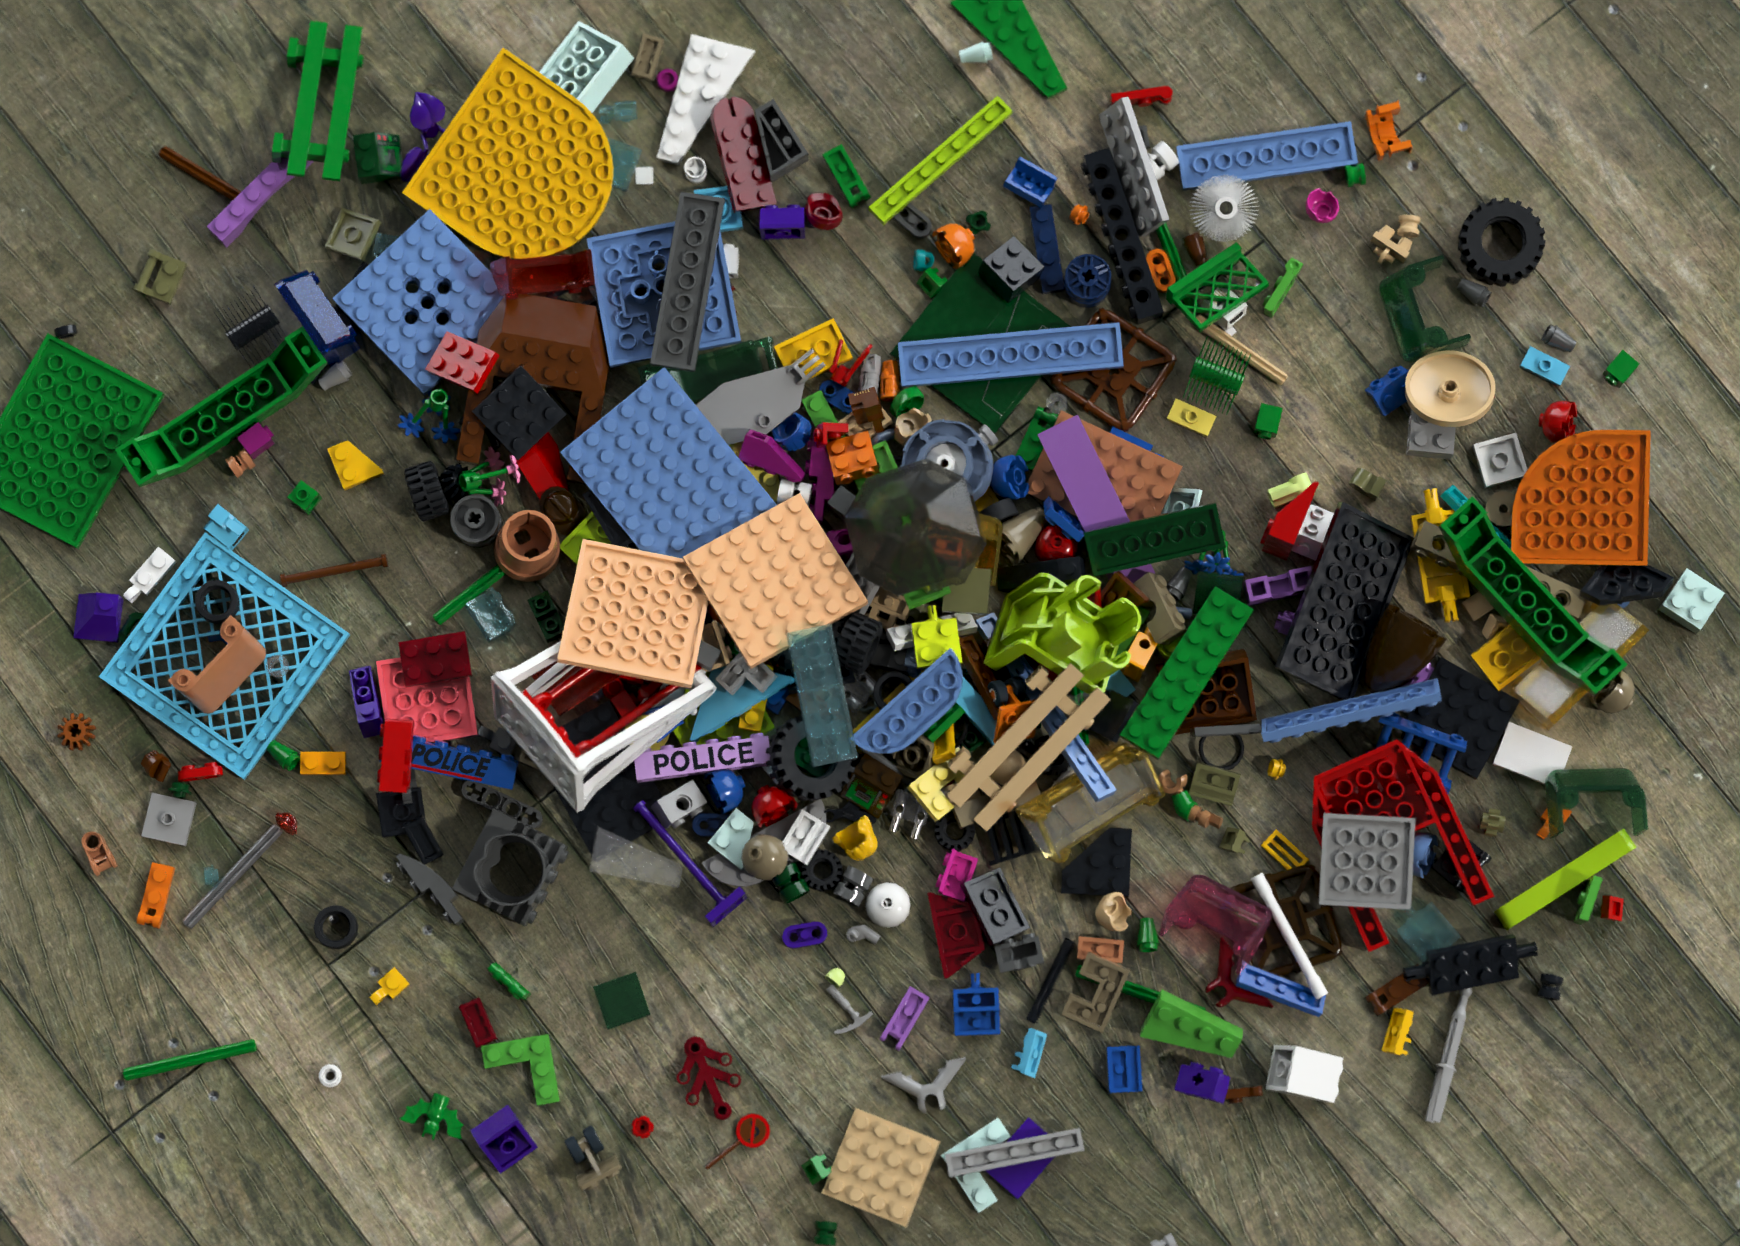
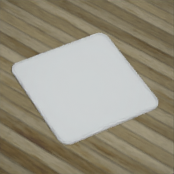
M636 167V184H653V167Z

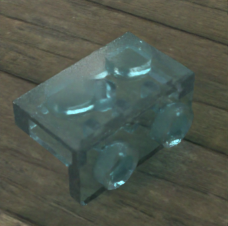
M493 587L488 588L484 594L467 602L465 605L488 643L510 632L516 624L513 613L506 608L501 595Z

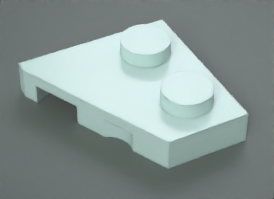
M736 808L709 840L708 844L742 871L744 869L741 859L742 850L746 842L750 840L754 822Z

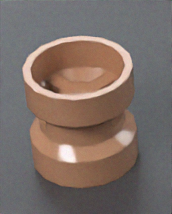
M245 448L239 450L238 454L234 457L230 456L225 459L237 478L243 475L245 470H251L256 466Z

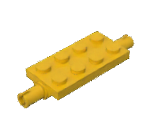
M1436 488L1432 489L1431 493L1430 489L1423 491L1427 509L1425 513L1411 515L1410 517L1414 537L1422 522L1427 521L1439 527L1455 512L1454 510H1442L1440 508L1438 490ZM1433 541V548L1437 551H1441L1440 543L1437 541ZM1417 556L1424 603H1442L1445 623H1449L1451 618L1452 622L1459 621L1455 601L1470 597L1467 578L1455 572L1456 569L1437 565L1435 563L1436 560Z

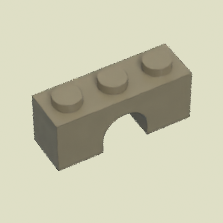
M1148 572L1133 583L1150 599L1140 606L1151 608L1156 605V614L1147 623L1155 643L1169 645L1187 631L1184 625L1185 620L1175 606L1176 601L1166 587L1167 582L1161 575Z

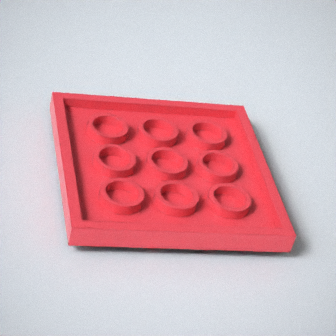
M401 657L376 661L384 720H414L413 735L425 737L426 742L435 743V740L450 741L478 736L470 677L405 687Z

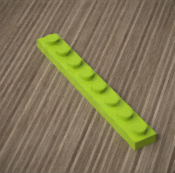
M996 96L870 205L868 210L882 225H885L1012 115L1013 110L999 96Z

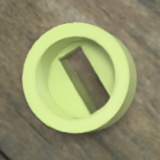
M834 968L827 973L825 978L829 983L839 988L844 982L845 974L841 969Z

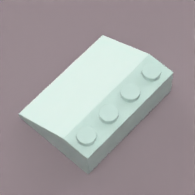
M578 21L539 73L574 96L593 113L634 57L623 44Z

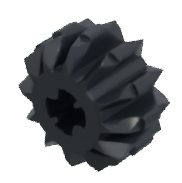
M460 463L455 466L450 465L439 476L441 479L440 485L443 487L442 491L448 495V500L453 498L455 502H458L463 497L469 496L467 491H462L459 484V476L462 474V471L468 470V466L462 467Z

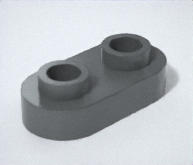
M911 203L894 216V220L915 238L923 239L931 233L932 223L930 219ZM906 211L908 216L901 217L900 213ZM923 225L925 229L918 231L917 226Z

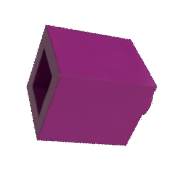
M259 422L237 437L253 460L275 444L271 439L274 434L267 425L262 427Z

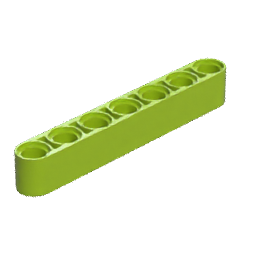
M1622 829L1495 910L1494 913L1507 931L1635 849L1636 845L1626 830Z

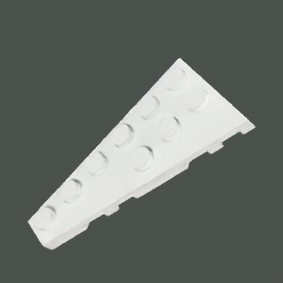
M691 34L657 154V160L679 165L692 146L693 141L705 127L713 107L725 98L737 77L743 72L744 67L755 54V50Z

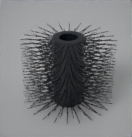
M265 304V307H261L260 310L257 309V312L252 315L249 314V317L232 328L229 326L230 329L226 330L225 334L236 350L242 347L244 349L245 345L248 343L252 344L251 341L259 338V336L267 333V331L270 330L272 332L271 329L275 328L276 325L279 326L280 322L269 305Z

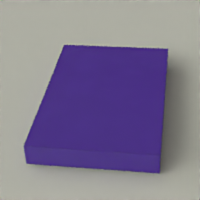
M1028 1117L1007 1142L1046 1135L1047 1133ZM1054 1157L985 1171L1015 1198L1019 1199Z

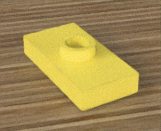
M1175 399L1167 420L1208 437L1217 416Z

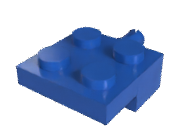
M974 973L970 974L971 987L967 989H953L955 1036L1000 1035L999 988L980 987V973H976V982Z

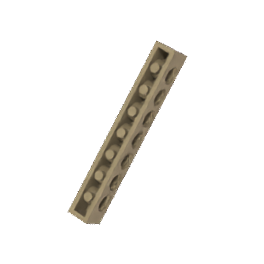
M1427 521L1422 522L1419 525L1410 549L1415 551L1417 556L1421 558L1429 557L1436 560L1435 563L1445 568L1449 566L1456 569L1455 572L1464 576L1458 569L1440 528ZM1433 541H1437L1440 543L1441 551H1437L1433 548ZM1527 567L1554 597L1560 596L1563 599V607L1577 620L1586 599L1580 597L1581 590Z

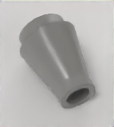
M344 361L336 362L318 379V382L324 390L348 381L352 373Z

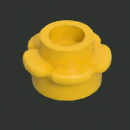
M1272 759L1268 766L1267 775L1274 777V780L1283 777L1286 770L1283 760Z

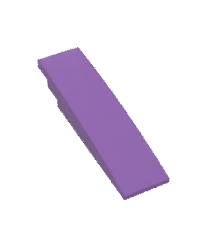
M1078 415L1037 434L1084 531L1130 522ZM1151 564L1120 571L1132 583L1148 572L1156 574ZM1115 572L1106 574L1108 580L1111 579Z

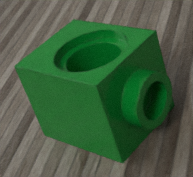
M1622 350L1603 372L1605 380L1610 385L1620 388L1640 363Z
M1261 403L1254 433L1258 434V437L1270 440L1271 437L1275 438L1283 408Z
M302 480L287 497L291 503L307 515L312 512L322 499L317 491Z

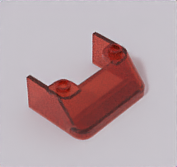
M591 249L575 254L510 260V257H504L490 262L491 273L499 295L505 296V300L518 299V295L564 290H568L569 294L582 293V288L595 285Z

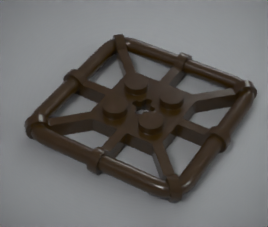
M1311 864L1310 866L1303 865L1275 874H1264L1276 901L1286 919L1289 920V924L1298 941L1309 940L1329 951L1308 958L1311 965L1316 966L1341 956L1343 951L1341 950V940L1332 915V911H1334L1332 905H1320V909L1304 913L1300 896L1310 877L1319 901L1320 875L1315 870V866ZM1305 874L1295 895L1279 900L1274 883ZM1252 881L1235 885L1226 890L1224 893L1225 906L1234 932L1232 936L1234 941H1237L1243 963L1254 967L1245 938L1262 933L1267 948L1257 968L1263 969L1272 950L1287 946L1292 963L1266 972L1277 976L1293 972L1296 974L1301 973V968L1266 904L1257 906L1237 895L1256 889ZM1234 901L1256 912L1260 927L1243 932ZM1323 914L1332 945L1312 935L1306 919Z

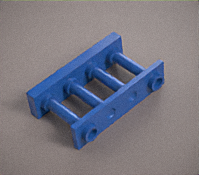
M1395 712L1387 717H1379V722L1383 723L1384 726L1375 749L1387 744L1393 727L1405 731L1402 744L1408 749L1414 735L1427 739L1420 757L1427 764L1435 743L1449 747L1438 773L1447 794H1449L1452 780H1449L1447 775L1457 750L1465 753L1467 741L1460 735H1449L1399 717V714Z

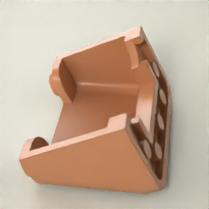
M232 615L220 627V634L228 643L197 676L187 669H181L168 680L195 707L206 714L215 712L266 658V650L263 645Z

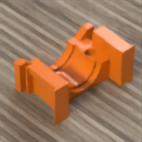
M1399 100L1382 106L1377 105L1375 115H1372L1371 110H1367L1365 113L1378 161L1382 160L1386 153L1391 158L1393 153L1408 150L1410 154L1413 148L1411 140L1400 142L1394 129L1393 115L1399 114L1401 108Z

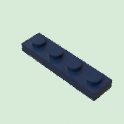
M1043 205L1041 208L1039 206L1030 207L1037 260L1044 266L1040 275L1042 294L1062 292L1065 288L1052 205Z

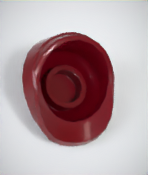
M814 193L807 197L805 215L814 228L826 231L834 229L841 224L843 213L833 195Z

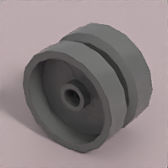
M472 494L463 497L454 505L451 511L450 522L452 529L458 539L469 547L482 548L489 546L495 541L502 528V519L497 507L490 499L482 495ZM478 519L480 522L475 524L473 521Z

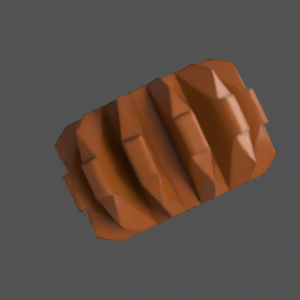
M71 713L70 721L64 717L62 720L66 723L65 726L58 725V729L63 731L57 735L59 739H63L61 744L64 747L69 745L71 751H74L76 745L78 750L82 751L83 743L88 747L91 746L88 739H95L96 737L90 733L96 729V726L90 725L92 719L89 717L84 719L83 713H80L77 718L74 713ZM78 727V729L81 730L80 735L76 734L77 737H75L72 731L74 729L77 730Z

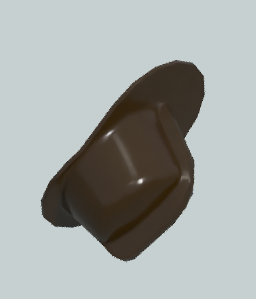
M551 487L540 498V511L551 520L555 529L561 534L569 535L587 517L583 506L565 488Z

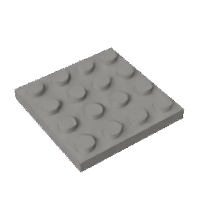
M1323 813L1319 905L1411 910L1415 818Z

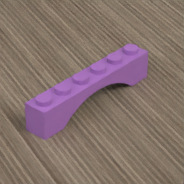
M282 158L281 163L271 162L207 226L211 234L226 248L243 232L249 221L263 204L283 185L295 177L287 175L289 158ZM307 161L306 169H307L314 161Z

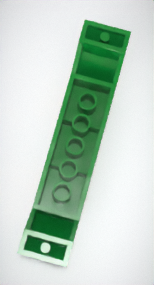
M300 327L285 337V340L268 358L160 429L137 438L133 437L116 448V453L138 486L142 487L186 472L239 437L256 423L262 422L297 399L328 364L304 327Z
M1472 496L1439 526L1458 569L1552 671L1595 695L1628 664L1613 648H1609L1591 637L1500 539L1487 515L1488 512Z

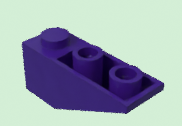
M371 665L349 670L358 725L363 738L380 735L381 724H384Z

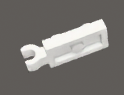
M158 547L131 577L129 581L133 586L123 596L130 603H133L142 592L148 596L175 565L176 561Z

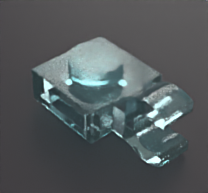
M614 102V106H599V113L608 114L600 116V123L607 124L613 118H615V121L623 122L637 119V102Z

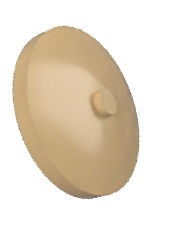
M1438 351L1420 358L1412 365L1406 377L1405 396L1411 409L1425 421L1443 427H1460L1476 422L1489 411L1494 401L1495 381L1488 367L1476 357L1459 351Z

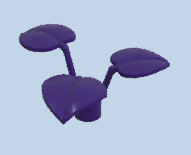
M415 92L414 102L410 111V122L422 133L420 138L423 141L424 150L414 147L406 154L401 167V179L404 182H410L428 156L429 147L426 138H433L439 131L441 133L445 131L436 123L444 118L445 107L439 99L430 94Z

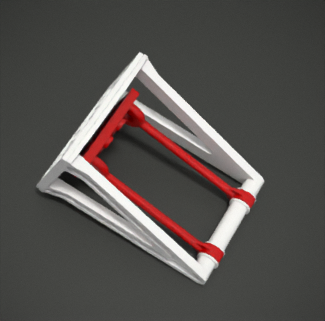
M560 641L517 667L496 672L491 677L494 717L578 813L585 809V806L599 789L713 695L717 687L705 675L704 669L696 665L692 683L693 690L609 739L611 736L681 686L668 684L592 740H585L574 746L568 739L569 736L565 729L561 726L558 727L554 723L555 720L552 714L546 709L550 706L552 700L592 673L594 669L582 668L551 691L545 692L575 667L557 662L524 691L520 692L514 686L557 661ZM631 744L583 784L584 776L596 764Z

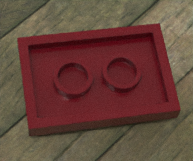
M465 631L398 642L405 687L472 676Z

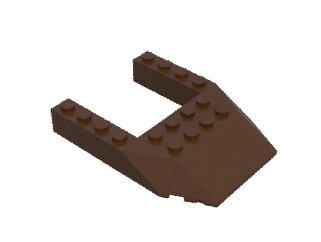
M508 291L478 333L477 344L495 351L500 356L479 393L468 390L456 462L478 466L485 425L471 411L491 393L493 379L504 380L519 365L541 387L581 394L573 441L599 421L601 417L609 359L604 331L596 306ZM569 464L566 481L587 485Z

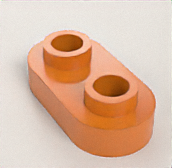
M1153 249L1147 254L1146 260L1156 290L1167 293V288L1176 281L1166 252L1161 249ZM1157 258L1161 261V263L1159 265H1155L1153 263V260ZM1166 279L1168 284L1162 285L1160 280Z

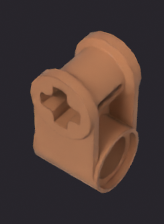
M91 831L82 837V846L96 876H99L100 872L111 867H118L102 835ZM96 836L99 843L97 847L90 848L88 844L89 839Z

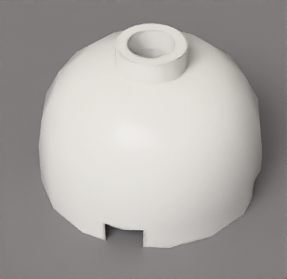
M886 882L878 884L871 889L866 898L865 907L867 915L873 923L880 927L890 928L896 927L906 920L911 904L909 895L904 888L895 883Z

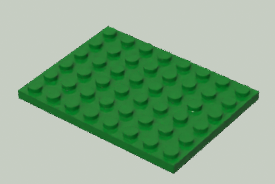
M47 333L0 416V509L79 549L125 467L115 449L131 438L143 435L165 394Z

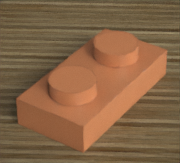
M1079 936L1077 960H1085L1089 951L1111 962L1122 964L1124 940Z

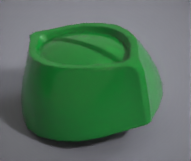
M917 386L906 388L895 396L891 403L890 412L897 419L899 415L908 412L911 408L919 410L924 404V395Z

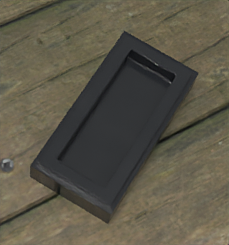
M423 815L402 825L424 865L444 855Z

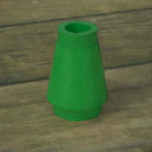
M273 740L267 746L266 750L283 770L291 771L298 765L300 757L297 751L276 740Z
M1142 918L1140 919L1137 946L1140 952L1157 951L1159 940L1154 919Z

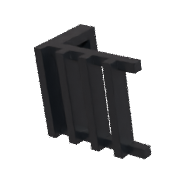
M1023 807L1003 814L996 821L998 822L1007 855L1005 857H1002L994 825L987 831L995 860L989 861L990 866L1030 853L1048 851V838L1046 833L1043 832L1041 825L1042 816L1037 807ZM1009 818L1011 822L1012 830L1019 851L1017 853H1014L1009 832L1005 822V819Z

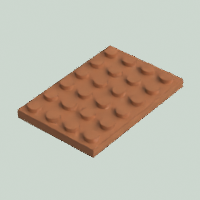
M1061 410L1054 426L1074 416ZM1081 420L1129 520L1134 521L1161 515L1183 466ZM1043 448L1027 482L1029 483L1028 494L1043 501L1050 496L1067 512L1076 515Z

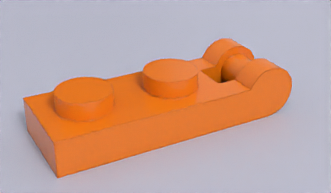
M152 862L137 917V924L145 925L146 923L152 925L153 928L160 929L175 867ZM149 909L156 910L154 916L148 915Z

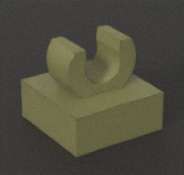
M1227 827L1219 848L1233 853H1245V850L1240 847L1242 842L1249 843L1250 840L1245 836L1246 832Z

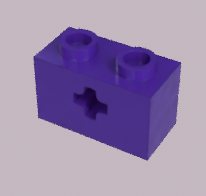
M1191 1062L1190 1066L1181 1064L1174 1090L1188 1096L1224 1104L1231 1077L1224 1075V1070L1216 1067H1210V1070H1206L1204 1065Z

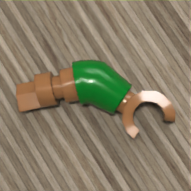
M1168 769L1158 776V785L1161 790L1168 794L1173 793L1171 796L1175 812L1180 818L1187 822L1192 821L1195 823L1198 821V825L1207 828L1210 824L1220 829L1223 818L1207 810L1202 811V808L1198 806L1197 802L1193 801L1188 791L1183 790V787L1187 784V774L1177 778L1176 784L1172 782L1171 772Z

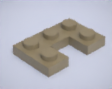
M1088 951L1079 974L1093 979L1100 984L1092 1002L1070 993L1061 1015L1103 1033L1130 969Z

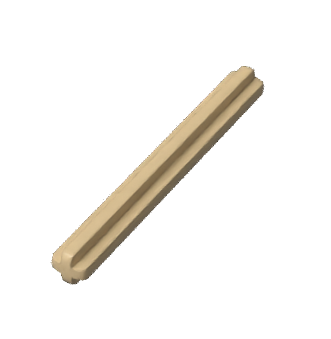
M1202 315L1196 316L1200 323L1207 320ZM1215 324L1202 331L1222 346L1224 345L1232 353L1235 354L1237 351L1236 355L1240 356L1242 360L1246 354L1245 362H1247L1251 354L1248 364L1277 384L1283 385L1287 380V374Z

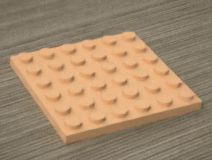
M800 493L683 556V561L750 669L868 605L865 595Z
M583 539L557 662L692 688L708 600L682 558Z

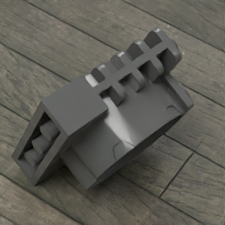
M494 808L452 889L518 922L522 926H527L528 923L532 924L538 914L535 911L537 906L545 901L548 892L545 891L548 884H553L559 873L556 869L559 863L563 864L569 854L566 851L568 846L513 816ZM519 842L530 846L536 851L542 863V875L538 885L531 892L522 896H509L500 892L490 878L491 868L500 862V851L508 843Z

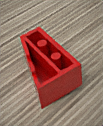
M386 719L385 724H381L380 737L383 738V747L380 746L379 760H382L381 769H378L377 782L380 783L379 791L407 793L410 788L414 720Z

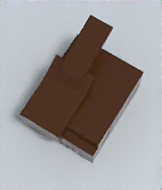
M871 387L869 390H861V392L858 391V393L855 392V394H848L857 425L872 422L876 433L883 432L884 428L881 419H884V415L875 387Z

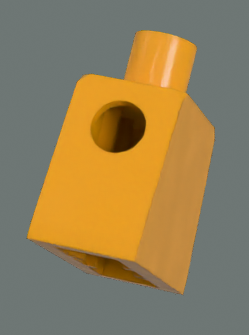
M1148 626L1144 633L1138 632L1128 650L1131 654L1130 661L1125 667L1120 669L1125 676L1136 682H1139L1158 643H1155Z

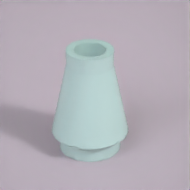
M983 41L964 50H959L962 63H988V60H993L989 42L984 43Z

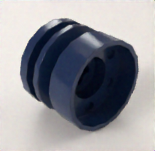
M1083 254L1074 258L1069 263L1065 272L1064 288L1068 299L1073 304L1084 308L1098 306L1106 299L1111 284L1109 265L1104 259L1093 254ZM1087 275H1091L1089 282L1085 281Z

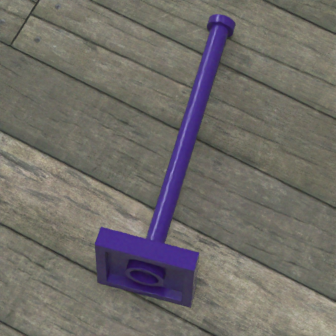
M644 800L640 801L634 806L633 810L642 815L716 901V907L705 915L711 926H716L747 899L746 893L739 886L728 897H723L647 809Z

